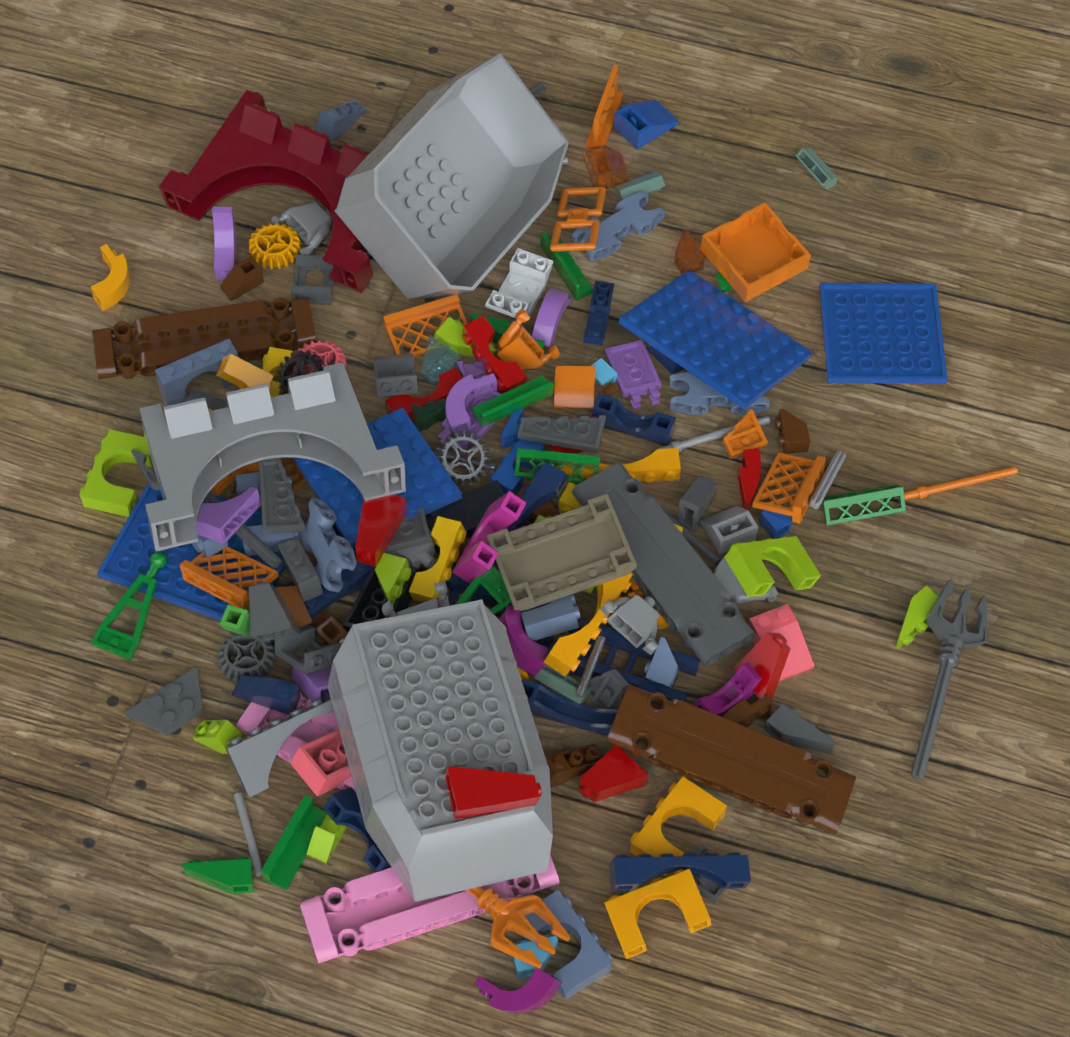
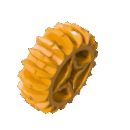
M278 222L276 225L269 223L268 226H264L262 224L261 229L256 228L255 233L251 234L249 253L264 269L269 266L271 270L274 267L280 270L281 266L287 268L288 263H294L295 255L300 253L301 243L297 232L293 231L292 226L287 228L286 224L280 226Z

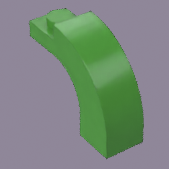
M227 605L219 624L227 631L251 636L250 608L245 610Z

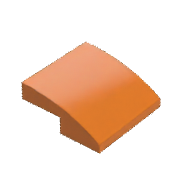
M556 366L554 408L593 409L596 398V367Z

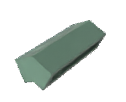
M811 147L807 149L802 148L795 155L823 188L828 190L836 186L838 177Z
M656 171L614 187L616 197L621 201L630 195L646 191L648 194L664 189L666 185L662 175Z
M547 664L534 677V683L543 686L560 697L582 705L587 700L591 687L588 686L584 697H577L575 694L580 681L568 674L566 677Z

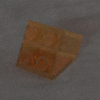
M606 145L586 148V166L593 187L610 189L631 181L621 153Z

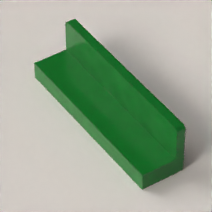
M545 231L541 232L540 247L548 259L553 260V267L574 299L577 301L592 295V286L568 251H551L552 237L549 238Z
M542 375L473 407L472 412L480 426L484 427L551 396L554 383L552 381L548 383Z
M304 795L261 870L264 881L284 890H288L307 856L315 827H321L327 816L326 811L314 806L312 798Z

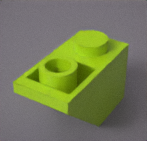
M383 553L375 571L387 600H391L393 605L396 598L400 597L405 581L410 578L411 569L407 559Z
M204 720L197 726L196 733L192 738L221 754H227L225 746L229 745L228 741L238 736H241L242 739L245 736L228 720Z

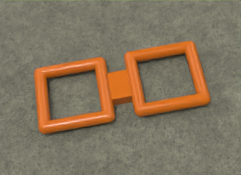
M605 187L562 189L557 216L568 218L567 221L555 222L550 244L551 251H583L596 248L600 221L588 220V218L591 216H601L606 195ZM598 194L595 209L575 208L565 210L568 196ZM591 228L588 243L558 244L561 229Z

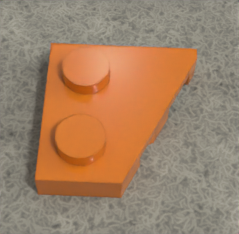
M753 409L747 412L744 418L735 425L733 430L722 441L730 459L743 455V450L763 448L768 445V441Z

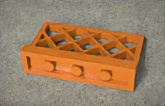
M613 65L596 111L594 123L586 142L587 148L604 151L613 128L614 113L619 110L624 95L623 92H618L619 66Z
M458 294L383 316V327L385 332L388 333L395 354L401 355L399 349L402 344L412 348L410 353L407 354L413 353L414 358L444 349L434 342L435 335L432 339L423 335L426 327L437 331L447 320L449 313L455 311L459 314L458 320L463 325L468 324L460 306ZM436 317L442 320L439 327L429 324L430 320ZM418 323L423 325V328L418 333L411 330V326ZM400 329L405 331L400 339L394 336L392 331ZM408 333L417 337L414 344L404 340ZM420 339L430 342L429 346L424 349L417 346Z
M778 452L753 501V507L793 516L792 522L800 524L809 507V501L825 473L826 457L817 456L816 460ZM780 461H786L790 464L782 466ZM804 465L809 466L810 468L801 470L800 466ZM795 469L797 472L788 474L787 470ZM782 473L784 476L775 478L774 475ZM799 477L803 479V481L797 483L793 480ZM786 481L790 483V485L784 487L780 484ZM775 485L778 488L769 491L767 487ZM794 489H795L796 492H797L796 494H793V495H789V494L787 493L788 491H791V490H794ZM782 494L784 497L776 500L774 496ZM769 498L771 502L765 503L761 502V500ZM787 502L791 505L790 508L781 506V504Z
M228 546L220 550L223 554L212 555L207 558L201 553L193 561L185 560L180 564L184 581L235 607L245 610L250 608L249 593L243 590V588L255 586L259 582L272 583L279 576L278 571ZM227 559H238V562L226 563ZM223 560V564L212 566L211 562ZM201 563H208V566L206 567H199L198 565ZM242 567H254L253 570L242 571ZM239 568V572L227 573L228 569ZM224 570V574H212V572ZM268 574L266 578L257 579V575ZM254 576V580L242 581V577ZM239 578V582L230 583L227 581L229 579Z

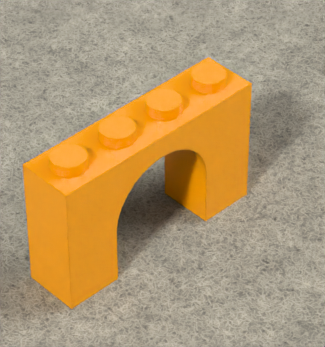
M232 354L223 357L216 375L240 389L267 383L270 391L273 384L271 382L272 374Z
M682 776L679 782L674 781L668 790L669 795L659 800L655 813L653 815L649 814L646 817L642 830L640 832L636 831L630 839V852L637 857L641 854H651L652 857H660V855L668 853L674 854V856H682L685 853L664 838L661 831L662 824L672 816L686 815L713 831L725 816L727 805ZM664 873V875L670 877L672 873Z
M690 869L677 870L670 877L665 879L657 878L650 885L639 886L634 891H629V893L622 896L614 895L607 902H604L626 959L647 951L646 944L638 927V916L642 908L651 901L663 899L677 905L683 914L690 934L712 925Z

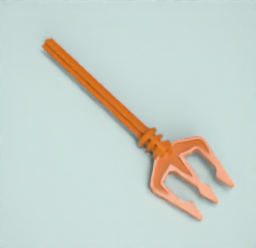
M481 886L465 890L477 899V906L485 909V912L491 914V917L494 919L490 945L495 949L534 967L541 968L542 963L532 950H521L505 937L508 931H513L535 942L539 949L555 955L556 949L547 937L540 935L525 918L530 913H535L552 926L553 935L565 941L570 939L567 931L542 899L536 895L514 898L508 901L505 898H501L499 893H495L493 888L485 889Z

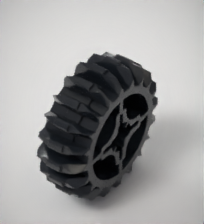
M298 351L297 354L292 352L290 354L291 358L286 356L284 358L286 363L281 362L279 364L282 370L276 371L278 374H281L280 378H276L277 382H281V385L277 388L284 389L281 395L289 393V378L311 374L308 366H306V362L312 366L315 372H320L325 367L322 366L324 360H318V355H312L310 351L305 353ZM297 364L295 373L291 375L292 369Z

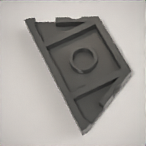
M194 667L126 711V717L130 720L134 719L141 722L143 726L149 729H156L158 733L169 736L202 714L204 711L197 668Z

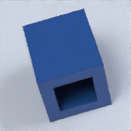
M762 510L759 523L772 539H778L791 531L792 519L789 515Z

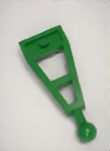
M155 552L151 555V566L147 574H140L100 624L91 641L92 646L131 661L141 642L156 590L157 581L154 577L158 569L163 568L167 563V557L164 553ZM143 584L148 585L143 603L132 599ZM126 606L140 611L133 637L110 628Z
M492 565L489 571L472 581L456 604L467 603L480 584L499 603L490 609L495 616L512 602L501 573Z

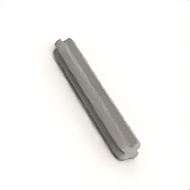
M841 450L836 451L809 501L810 507L818 509L846 458V454L842 453Z

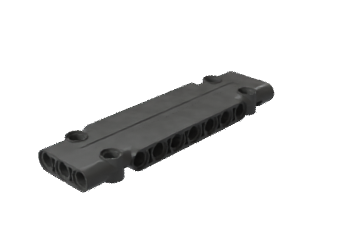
M616 463L590 477L572 490V494L582 507L588 505L587 500L608 494L637 564V568L631 572L633 573V580L646 596L652 597L655 600L654 607L675 633L680 632L683 636L684 645L687 648L693 649V652L704 666L715 663L754 638L755 632L740 615L738 605L730 602V596L723 585L650 494L644 493L641 489L640 481L632 478L621 463ZM690 634H695L698 637H691Z

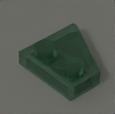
M446 398L426 402L425 407H419L417 404L411 406L412 422L419 432L427 430L437 422L446 419Z

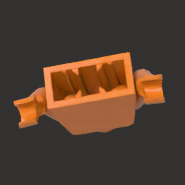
M519 310L515 315V318H517L515 322L511 323L499 339L498 355L495 356L504 362H517L522 370H532L540 368L550 358L553 360L557 359L560 352L556 345H553L544 354V350L521 325L528 321L530 316L525 310Z

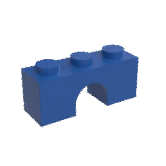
M523 439L515 441L508 456L505 455L502 459L500 468L493 471L490 481L498 480L504 494L510 491L517 495L523 486V478L514 477L517 448L544 451V445ZM520 461V468L533 469L529 462Z

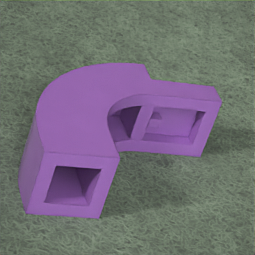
M552 288L549 289L541 304L532 334L533 339L543 340L545 345L549 347L554 343L560 318L565 308L571 303L572 296H569V293Z
M494 373L483 375L474 380L472 374L467 375L459 380L450 390L446 400V417L452 437L454 436V431H458L461 434L462 430H471L470 418L466 411L467 406L475 398L497 390V381Z

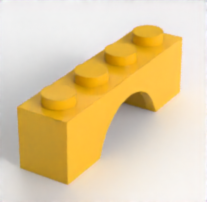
M440 516L437 517L431 537L434 543L440 547V556L433 567L423 572H416L409 590L413 600L426 602L438 598L439 594L435 589V583H446V580L450 579L452 564L457 561L460 543H463L466 537V531L459 521Z

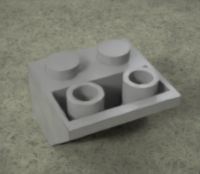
M734 506L700 520L702 527L719 555L729 551L730 547L737 542L746 543L756 540L758 525L750 512L739 506Z

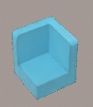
M602 358L591 365L596 367V381L601 385L607 382L613 386L617 384V372Z

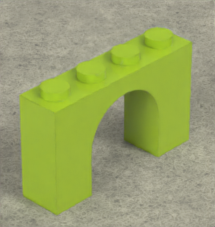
M109 429L107 436H104L102 439L100 452L95 455L94 466L88 471L87 482L80 490L79 496L84 507L125 517L130 516L138 501L135 490L112 485L105 480V476L117 464L124 462L137 464L132 455V450L144 455L146 458L145 464L148 467H152L153 464L145 437Z
M784 536L778 539L769 538L762 541L753 540L746 543L737 542L730 547L729 552L724 557L748 597L765 595L775 583L762 560L770 561L780 567L795 591L810 589L821 576L797 536Z

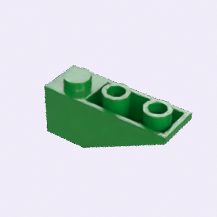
M236 857L234 860L216 858L207 862L191 860L188 863H182L186 876L229 894L254 893L253 864L251 859L246 857Z

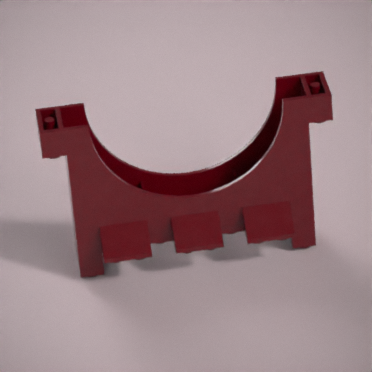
M245 91L188 175L181 171L170 170L159 186L168 208L197 221H200L219 201L246 188L261 185H281L304 191L322 203L333 218L331 241L322 258L324 262L334 266L328 278L359 293H363L373 277L369 258L366 254L368 252L367 249L334 211L338 206L346 177L370 153L344 144L342 150H336L331 147L329 137L325 133L316 132L306 125L302 126L295 123L293 129L284 128L280 116L273 111H267L263 96L258 92Z

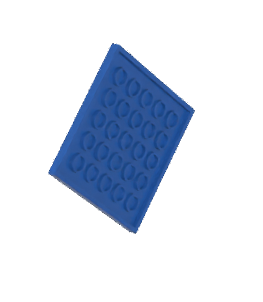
M820 283L819 293L827 383H947L936 284Z
M403 408L367 423L377 450L392 446H398L405 463L406 492L394 495L406 498L407 513L405 516L408 519L418 515L417 510L421 508L424 509V513L427 515L462 499V493ZM293 457L295 464L317 498L322 499L334 511L337 518L334 524L342 537L349 541L352 548L356 547L364 501L359 489L348 477L335 468L317 461Z

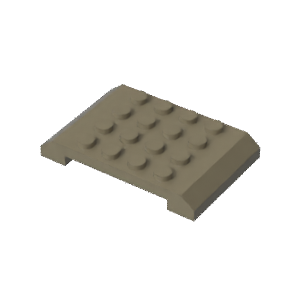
M608 494L587 500L588 505L517 530L508 532L506 528L487 535L491 548L499 553L495 560L514 610H528L626 576L637 568L636 561Z

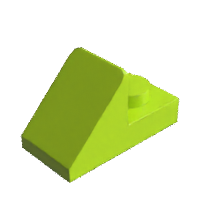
M327 814L321 827L316 826L307 856L327 864L348 827L336 825Z

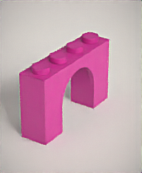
M509 491L492 503L486 510L452 572L467 583H471L476 577L478 578L489 571L499 553L491 548L487 535L504 530L516 521L526 502Z

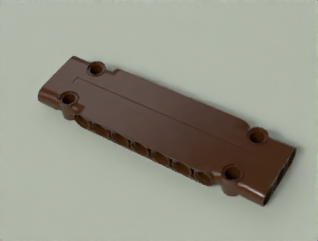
M308 297L294 299L291 302H288L285 298H276L272 301L271 305L266 301L258 300L137 319L133 324L134 326H130L128 322L121 321L116 323L113 329L109 327L92 330L99 379L118 376L132 379L138 373L143 376L156 375V369L227 339H230L236 349L238 358L244 361L263 359L264 355L268 354L270 347L294 352L295 349L303 348L304 343L310 345L311 340L316 343Z
M631 684L627 686L606 739L607 742L630 750L636 757H648V760L658 767L780 817L788 819L795 817L802 825L812 824L832 834H836L840 827L856 780L855 775L833 767L827 760H815L810 753L684 701L678 699L668 700L662 693H651ZM651 702L659 703L661 708H654L651 705ZM636 741L644 742L646 747H638ZM817 769L823 770L826 776H820L817 773ZM803 809L810 810L812 816L805 815Z

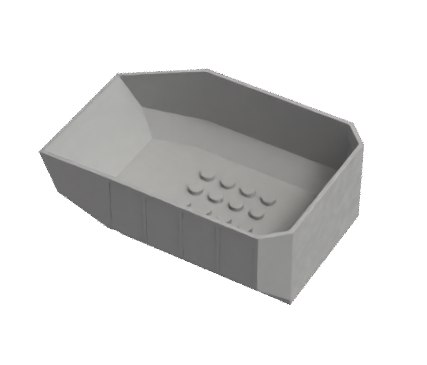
M500 53L468 68L428 91L377 147L366 156L360 165L346 177L338 206L334 211L407 299L445 298L473 291L551 202L569 142Z
M483 600L353 624L333 660L327 687L366 830L414 901L417 902L548 871L553 839L550 769L511 649L506 627L483 604ZM451 766L535 775L536 783H540L542 796L535 806L454 819L444 775L447 767Z

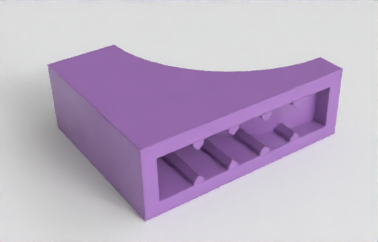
M213 207L214 273L216 280L224 281L234 265L237 264L238 239L232 207Z
M250 487L241 495L227 501L202 503L197 516V534L225 544L261 505L258 489Z
M292 666V681L299 686L311 701L319 698L325 700L330 697L327 685L331 667L305 674Z

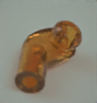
M613 382L603 389L600 394L612 397L620 388L617 383Z

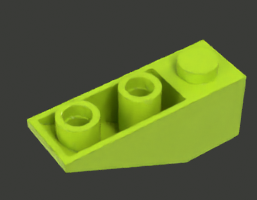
M449 316L435 332L434 342L449 353L474 357L471 347L466 345L462 339L464 325L459 320H454ZM490 343L489 349L496 356L497 349Z
M927 586L911 599L896 645L897 649L903 645H909L918 632L920 634L923 633L929 626L926 616L938 596Z

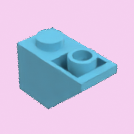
M544 935L557 950V936ZM520 940L515 943L521 950H532L541 961L542 966L540 969L542 970L553 956V954L539 949L533 941ZM512 956L517 979L531 977L536 967Z

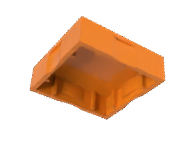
M766 202L743 213L739 218L724 223L703 234L700 250L744 302L807 270L811 254L784 227L782 221Z

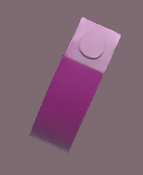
M512 603L508 604L503 610L499 621L506 627L517 667L535 676L546 666L544 661L547 658L548 648L534 642L526 635L521 625L522 610H514Z
M744 663L724 687L712 695L699 698L694 706L722 717L743 699L747 701L755 693L753 689L762 678L749 663Z
M536 967L529 981L522 988L515 991H504L481 976L477 978L474 984L481 988L479 993L491 999L488 1005L507 1013L524 1014L535 1011L550 1001L562 982Z

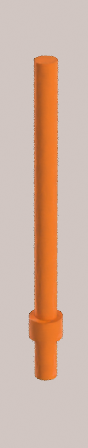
M1016 466L928 487L924 485L919 486L915 490L904 492L905 500L926 498L930 494L1018 474V469Z

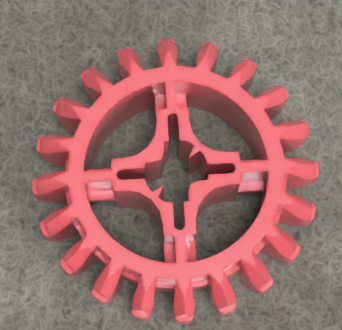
M320 339L318 343H314L311 340L310 345L304 343L303 349L298 348V351H303L304 353L310 351L312 355L317 354L318 360H324L322 366L343 362L345 369L347 367L346 357L342 353L341 348L337 347L335 343L330 345L328 340L325 343H322ZM308 363L306 366H308L310 373H315L312 366Z

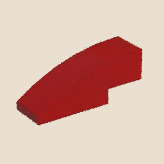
M760 448L743 450V467H739L737 481L742 505L748 511L753 504L758 489L761 472Z

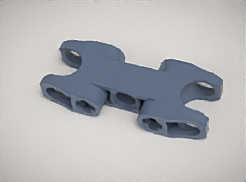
M642 191L621 200L615 207L617 213L601 221L597 216L590 218L589 220H599L600 227L596 248L587 251V258L590 262L610 256L621 247L622 242L620 240L634 231L639 236L649 233L664 219L665 210L660 207L654 210H644L643 207L649 202V194L646 191ZM591 228L576 229L572 234L571 242H589Z
M690 372L674 374L669 378L670 388L682 390L686 393L683 396L670 398V410L675 412L701 415L707 413L709 407H731L733 414L746 415L751 409H753L754 414L769 410L770 402L766 397H760L746 409H742Z
M312 497L308 503L310 510L309 520L303 521L306 532H298V540L306 551L314 553L318 561L314 569L323 586L329 591L340 592L343 586L341 580L342 569L353 571L356 567L357 561L354 550L348 540L336 535L332 527L337 520L334 511L322 499Z

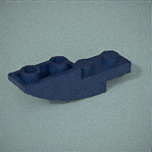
M595 281L583 343L603 345L610 315L614 283Z

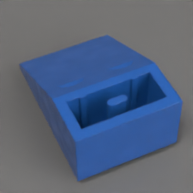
M657 100L631 103L614 113V128L637 150L680 124Z

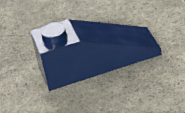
M241 675L232 692V696L290 715L289 712L297 708L301 699L298 685L276 678Z

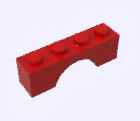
M483 315L463 326L462 339L466 345L471 347L477 361L480 360L483 364L486 375L494 373L497 381V390L505 393L525 384L527 376L517 362L501 361L491 353L489 344L493 340L494 329Z
M457 368L447 371L438 376L439 384L432 394L420 398L411 397L407 394L393 396L385 400L386 412L389 414L403 408L411 421L414 422L429 416L437 410L445 409L450 390L463 377Z

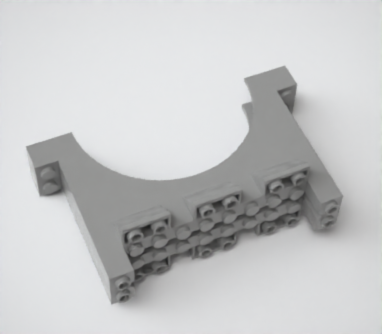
M343 362L325 366L323 371L289 378L288 394L270 397L267 383L227 392L228 407L208 411L205 397L163 407L164 414L160 404L139 408L144 437L163 497V501L145 505L150 533L156 551L198 542L196 530L197 516L200 506L209 491L231 472L261 460L294 457L326 464L348 477L359 489L365 501L406 492L405 463L398 446H392L380 450L376 449Z

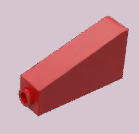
M392 494L363 501L356 541L357 561L375 567L378 565L407 513L406 498Z
M454 766L447 767L444 775L454 819L535 806L542 796L540 783H536L535 775Z

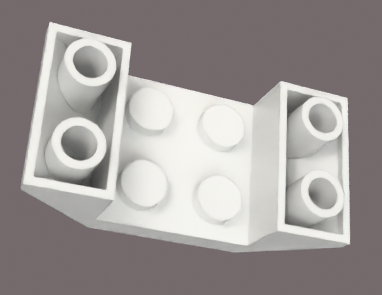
M517 248L510 261L509 274L499 291L493 290L485 307L514 318L519 310H525L530 316L545 290L553 260Z

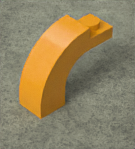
M107 244L101 246L100 250L104 262L111 271L104 280L91 286L93 299L102 311L117 304L125 296L130 285V274L123 253L117 255L114 249L111 250Z

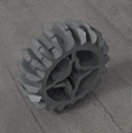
M462 430V436L459 437L458 431H454V439L448 434L446 436L449 440L448 443L445 440H441V444L445 447L444 449L437 447V451L442 452V455H436V457L442 459L440 463L449 476L454 477L453 482L455 484L460 479V485L463 486L465 479H467L468 484L471 485L472 477L476 481L480 480L477 475L478 473L485 476L486 473L481 470L482 467L487 469L490 467L484 463L485 460H491V457H485L484 454L490 452V449L483 450L482 447L487 443L486 441L481 444L478 443L481 439L480 435L473 439L474 432L471 431L469 437H467L466 430ZM457 441H468L474 447L470 450H463L457 444ZM452 446L456 457L451 463L447 464V451ZM479 451L480 462L475 470L471 463V457ZM459 452H463V454L472 452L466 458L467 463L463 464L462 461L461 463L454 464L460 458ZM462 465L470 474L460 475L451 469Z
M231 633L230 639L224 638V645L219 647L220 652L217 654L218 667L221 668V673L226 675L229 681L234 679L236 684L241 675L254 677L269 676V669L274 668L273 662H275L276 656L271 640L259 642L251 636L240 634L235 636ZM260 650L264 653L261 661L257 658ZM234 653L236 655L235 662L231 664L230 657Z

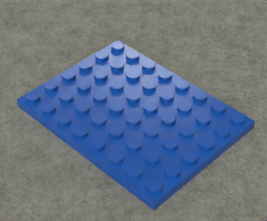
M691 270L686 271L622 315L618 322L742 409H746L809 360L813 353Z
M148 483L97 572L98 577L130 588L140 574H147L151 566V555L155 552H162L167 557V563L163 568L158 569L154 577L157 581L154 597L221 621L227 605L231 604L184 581L180 564L185 560L193 561L201 552L198 553L191 543L160 551L155 550L145 505L163 501L161 490L152 489ZM214 495L220 502L229 500V499H226V498H223V497ZM257 509L243 524L246 527L262 525V511ZM234 533L227 541L228 547L246 555L243 540ZM219 551L213 555L223 554V552ZM279 551L274 552L281 559ZM258 555L248 556V557H250V558H252V559H254V560H256V561H258V562H260V563H262V564H264V565L270 567V566H269L264 560H262ZM227 559L226 563L238 562V559ZM223 560L211 562L212 566L223 564ZM282 562L279 564V567L277 569L273 568L274 570L278 571L279 575L272 583H270L271 585H274V587L276 586L285 568ZM201 563L198 566L206 567L208 563ZM252 566L242 567V571L254 569ZM239 568L228 569L227 573L239 572ZM224 570L215 571L212 574L221 575L224 574ZM268 574L257 575V579L266 578ZM254 576L242 577V581L254 580ZM239 578L229 579L227 581L230 583L239 582ZM143 584L138 592L146 594L148 585ZM244 587L243 590L249 593V587Z

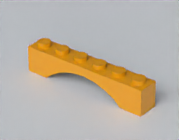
M678 448L657 449L642 460L622 464L632 478L640 482L674 481L680 479L681 466ZM599 463L598 473L612 465ZM564 466L560 469L566 472L567 477L575 473L570 466ZM585 468L580 474L584 479H589L593 476L594 469Z
M630 572L626 576L596 586L597 607L593 619L581 630L571 635L560 637L545 659V664L565 677L570 670L572 672L576 670L581 662L578 660L580 654L585 656L591 647L588 642L591 638L595 640L602 630L599 628V625L601 623L605 625L607 623L606 620L612 615L609 613L606 617L600 608L609 600L613 602L621 599L619 597L621 592L626 594L632 585L629 580L633 573Z

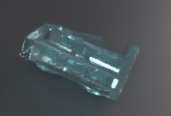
M430 336L422 364L421 377L437 387L439 384L438 376L452 370L457 362L461 360V356Z

